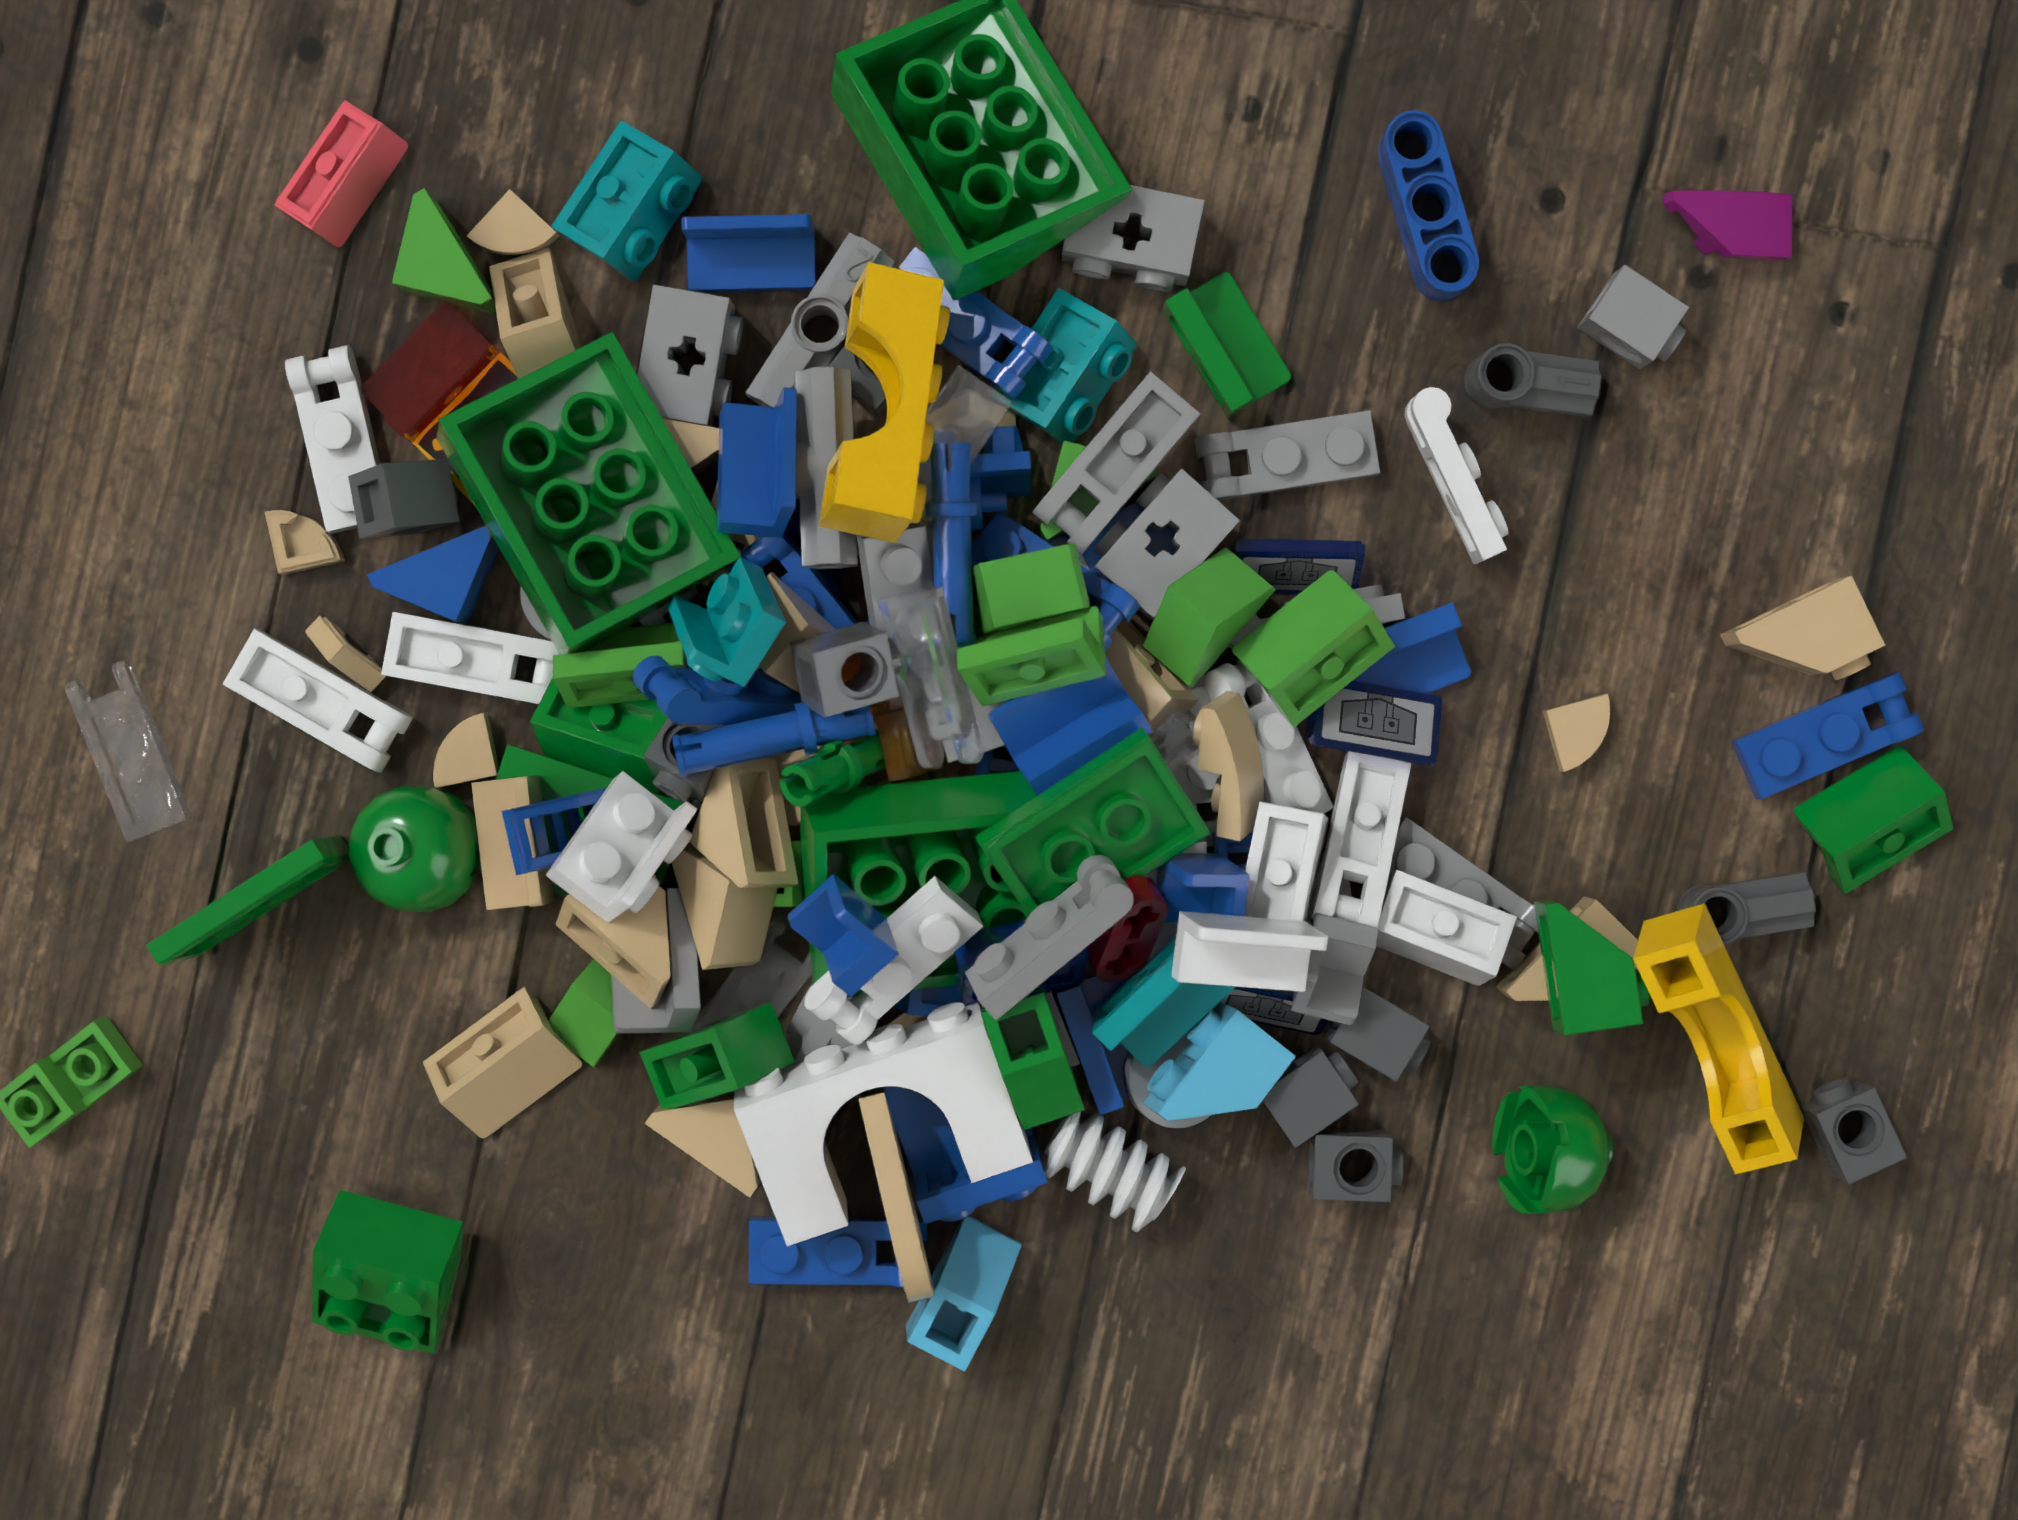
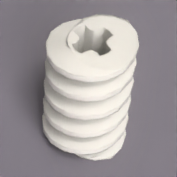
M1081 1111L1063 1117L1044 1150V1154L1048 1156L1045 1169L1046 1177L1051 1178L1061 1169L1067 1167L1070 1169L1067 1190L1072 1192L1088 1180L1092 1183L1088 1203L1094 1206L1107 1194L1112 1195L1113 1202L1110 1216L1116 1219L1128 1208H1133L1135 1215L1132 1230L1135 1232H1139L1148 1223L1154 1221L1175 1192L1186 1168L1184 1166L1180 1167L1170 1176L1166 1177L1169 1157L1164 1153L1156 1155L1145 1164L1148 1145L1139 1139L1123 1150L1126 1131L1120 1126L1113 1128L1102 1137L1104 1117L1097 1112L1082 1123H1079Z

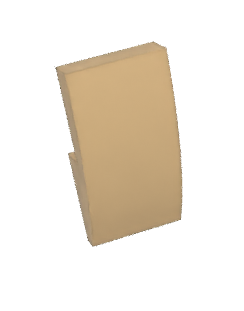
M1227 690L1199 711L1193 728V743L1199 747L1197 770L1220 774L1214 785L1211 799L1212 810L1218 813L1216 836L1241 841L1254 830L1259 801H1265L1264 776L1261 754L1249 713L1240 694Z

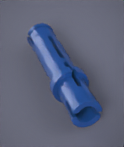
M933 443L930 452L932 503H925L926 517H932L935 628L933 642H950L953 640L952 614L956 616V642L976 641L973 617L971 516H977V502H970L971 443H952L951 471L949 470L948 444Z
M801 702L794 704L795 711L680 736L678 734L672 735L680 777H687L688 774L803 749L805 756L818 752V746L831 741H844L867 735L869 737L875 736L872 712L869 711L870 705L825 718L809 709L806 703Z

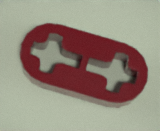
M1136 875L1124 879L1133 894L1131 909L1124 917L1083 949L1099 980L1103 982L1122 981L1142 969L1151 955L1167 918L1169 908L1153 879L1148 876Z

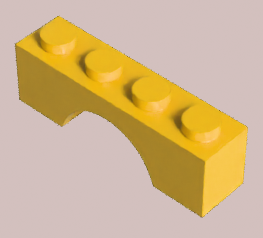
M868 262L852 292L845 348L862 359L879 379L885 393L887 418L885 426L879 431L863 438L843 441L828 464L819 527L896 543L910 523L917 524L919 522L926 500V485L917 483L920 462H927L934 439V425L925 423L928 403L933 404L935 402L942 378V366L933 363L936 344H942L950 318V308L941 305L944 280Z
M1705 903L1643 921L1633 960L1658 1013L1666 1011L1672 1013L1682 1024L1693 1044L1707 1088L1710 1122L1735 1175L1796 1160L1798 1158L1804 1116Z

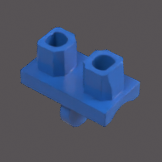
M1015 426L992 427L984 431L985 454L970 455V502H977V516H971V532L983 531L982 512L1007 511V497L1032 496L1030 451H1023L1018 429ZM934 430L933 443L948 444L949 470L951 471L952 443H959V434L952 430ZM930 455L926 463L920 462L917 482L926 485L925 502H932Z

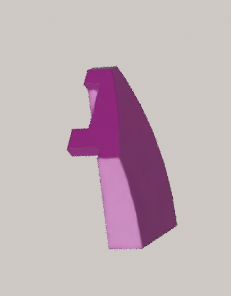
M1682 190L1663 194V204L1670 213L1678 211L1698 236L1693 243L1702 254L1718 251L1723 258L1773 262L1792 258V194L1723 190Z

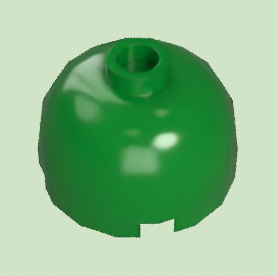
M405 785L377 795L359 812L350 832L348 857L356 881L369 897L399 911L432 912L453 904L471 887L476 876L471 875L476 865V854L480 855L476 818L460 798L435 787Z
M1552 1085L1518 1086L1521 1091L1508 1092L1502 1099L1495 1116L1492 1137L1493 1155H1501L1505 1152V1168L1507 1175L1497 1176L1500 1190L1509 1205L1521 1214L1557 1213L1575 1209L1597 1192L1612 1158L1613 1145L1611 1137L1592 1104L1569 1089Z

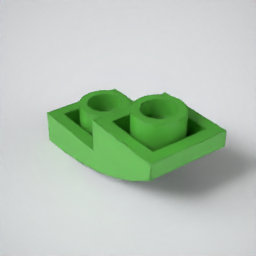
M105 1015L91 1022L50 1056L34 1063L1 1089L0 1110L28 1148H31L93 1105L142 1068L143 1064Z

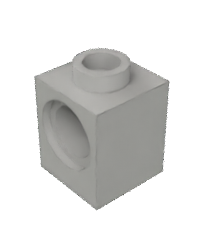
M1623 265L1611 275L1577 328L1638 369H1642L1653 362L1656 357L1665 362L1673 353L1686 333V329L1680 326L1679 322L1689 307L1636 271Z

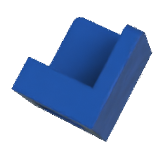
M1180 853L1160 866L1157 872L1156 886L1169 908L1164 923H1178L1179 911L1245 917L1250 874L1220 853Z
M834 874L788 915L791 928L824 954L832 983L850 997L899 955L887 918Z

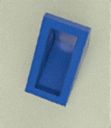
M484 526L369 573L367 576L371 586L455 622L468 624L500 548L488 527Z

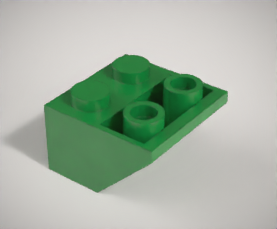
M339 1189L313 1250L312 1323L323 1325L331 1332L340 1335L358 1334L385 1341L388 1345L398 1350H419L435 1354L461 1259L463 1221Z

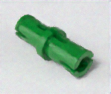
M875 729V736H862L847 742L841 740L828 742L822 745L813 757L790 764L782 770L781 775L788 778L780 780L781 791L791 804L801 807L830 792L842 794L853 790L859 785L863 777L884 770L893 763V760L888 758V756L895 755L893 742L886 733Z

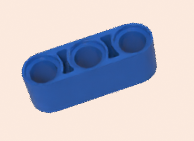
M1418 110L1405 111L1391 121L1382 135L1377 148L1378 161L1416 287L1428 299L1437 302L1450 301L1459 296L1475 279L1479 269L1478 252L1444 136L1438 122L1428 113ZM1403 132L1416 134L1425 145V155L1419 159L1411 160L1404 158L1395 148L1394 136ZM1419 193H1428L1438 198L1443 207L1442 218L1437 221L1421 219L1413 209V196ZM1447 254L1456 259L1461 269L1459 281L1445 283L1438 280L1431 271L1430 261L1432 256Z

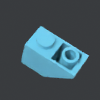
M1219 1002L1214 1010L1212 1009L1187 1032V1039L1190 1042L1175 1061L1172 1059L1167 1060L1153 1074L1147 1086L1151 1093L1144 1100L1143 1104L1167 1121L1254 1109L1259 1106L1296 1056L1239 1010Z
M970 1215L962 1218L931 1277L935 1296L919 1300L906 1324L907 1342L965 1372L996 1314L1022 1246L1021 1242Z

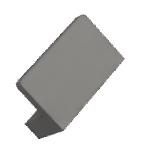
M667 888L665 892L671 977L660 1001L650 1009L611 974L613 1028L617 1033L692 1032L700 1011L697 949L679 888Z

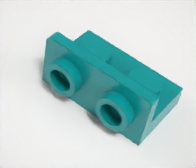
M620 121L551 227L566 239L601 259L622 276L634 282L639 278L645 267L655 258L660 244L680 214L690 205L695 191L702 182V176L675 151L627 123Z
M1058 288L1032 327V330L1050 343L1054 350L1043 364L1036 362L1023 378V381L1026 383L1025 388L1015 400L1009 398L994 386L988 395L998 404L1046 431L1057 443L1063 445L1064 440L1074 443L1078 435L1085 433L1092 425L1101 400L1113 382L1121 379L1127 372L1132 361V354L1137 347V342L1117 320Z
M739 557L729 574L723 573L713 584L707 599V609L677 595L673 596L667 606L676 628V634L686 654L688 665L695 672L711 681L720 682L724 677L743 687L746 686L786 624V620L763 569Z

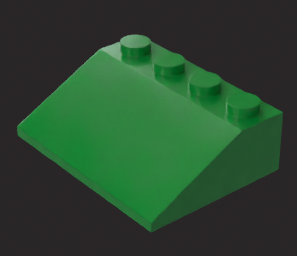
M960 0L836 53L830 94L939 278L944 280V286L953 301L1012 275L1131 194V186L1017 0Z
M613 332L440 418L438 421L437 439L560 655L584 652L611 638L668 604L674 595H683L737 562L739 557H741L728 533L717 532V514Z
M1016 771L855 787L853 790L842 794L830 792L821 796V798L810 804L800 807L801 855L805 899L834 874L884 917L888 918L928 881L936 876L978 912L983 927L973 936L984 935L991 944L1001 943L1003 941L994 938L991 933L1019 929L1026 923L1029 916L984 853L975 836L1037 795L1021 772ZM809 942L812 981L814 984L829 970L824 954ZM960 948L912 990L969 984L970 982L966 974L961 971ZM1068 961L1065 965L1058 969L1054 974L1068 973L1070 969V961ZM859 989V990H858L855 994H853L851 997H853V996H859V995H860L861 993H863L864 991H862L861 989Z

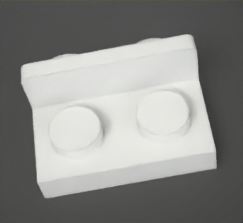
M622 771L611 781L546 876L607 923L628 908L632 912L637 913L649 901L659 886L660 882L652 877L662 861H665L667 864L673 862L690 841L693 834L685 827L697 811V808L686 801L673 811Z

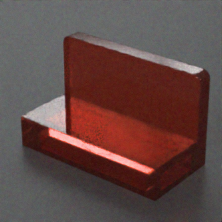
M443 302L361 386V393L385 416L384 420L402 438L413 443L501 351L454 305L449 302Z

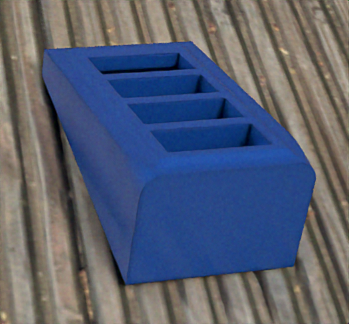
M606 788L502 811L516 875L551 868L568 844L560 811L565 810L572 838L582 824L578 807L582 806L584 817L586 818ZM542 815H548L556 850L554 853H550ZM530 818L538 857L534 858L524 819Z

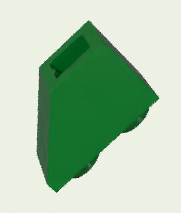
M1044 986L1035 988L997 1020L982 1006L981 1016L1022 1129L1026 1130L1085 1110Z

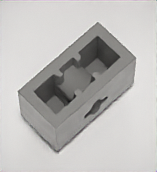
M1130 185L1132 188L1130 196L1064 240L1062 261L1073 263L1072 272L1095 279H1109L1111 271L1136 276L1135 285L1159 292H1172L1173 284L1186 286L1205 200ZM1127 224H1135L1139 226V237L1150 241H1138L1135 250H1126L1122 248L1123 238L1112 233L1122 234L1125 232Z
M653 285L638 377L661 418L715 428L716 418L719 417L723 403L731 402L733 383L732 380L723 378L727 354L737 355L739 352L743 332V317L734 316L736 307L730 298ZM695 345L696 350L705 359L704 365H693L690 376H687L683 368L675 360L677 355H688L690 346Z
M1182 468L1172 480L1161 472L1136 500L1145 509L1129 528L1118 520L1093 549L1102 557L1093 570L1108 583H1114L1130 593L1140 604L1139 611L1150 620L1156 615L1167 587L1200 565L1240 521ZM1166 525H1169L1176 532L1171 540V544L1177 551L1171 555L1163 550L1154 558L1145 550L1151 541L1145 530L1151 526L1159 532Z

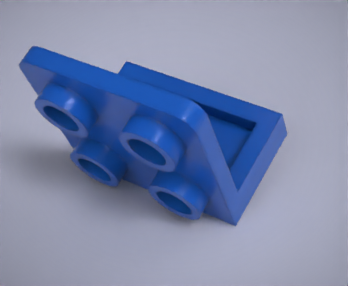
M894 1086L883 1088L893 1122L914 1176L916 1202L925 1224L939 1219L944 1222L957 1221L970 1215L978 1206L998 1199L1003 1201L1019 1200L1034 1192L1037 1186L1048 1183L1042 1154L1033 1128L1025 1130L1032 1155V1163L971 1183L953 1131L942 1110L932 1100L911 1089Z

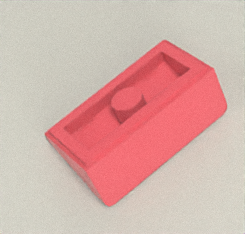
M344 100L274 205L335 247H341L406 153L408 143L383 123Z

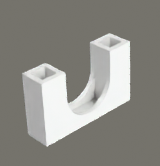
M979 1002L967 1006L963 1003L943 1005L933 1010L928 1015V1019L903 1027L901 1024L882 1026L874 1030L865 1041L857 1045H851L842 1049L839 1045L821 1047L809 1053L804 1058V1062L781 1070L776 1068L767 1076L738 1090H734V1112L787 1246L848 1226L847 1199L824 1137L829 1122L838 1109L849 1099L866 1090L888 1086L903 1087L919 1092L932 1100L948 1119L971 1183L1033 1162L1026 1132L1022 1129L1003 1081L981 1016Z

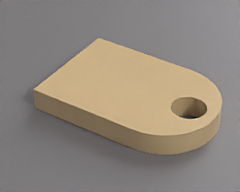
M884 1093L859 1099L889 1232L908 1302L934 1297L932 1278L902 1150Z

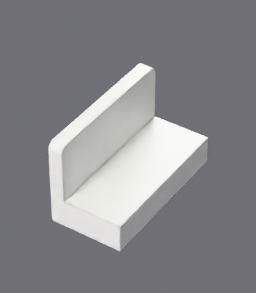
M1259 801L1245 872L1250 874L1245 917L1304 921L1308 923L1329 821L1324 814Z
M1396 870L1391 874L1385 891L1382 911L1377 926L1379 930L1376 946L1480 986L1497 976L1517 916Z
M1179 911L1171 976L1177 982L1305 992L1311 950L1326 951L1328 936L1304 921Z

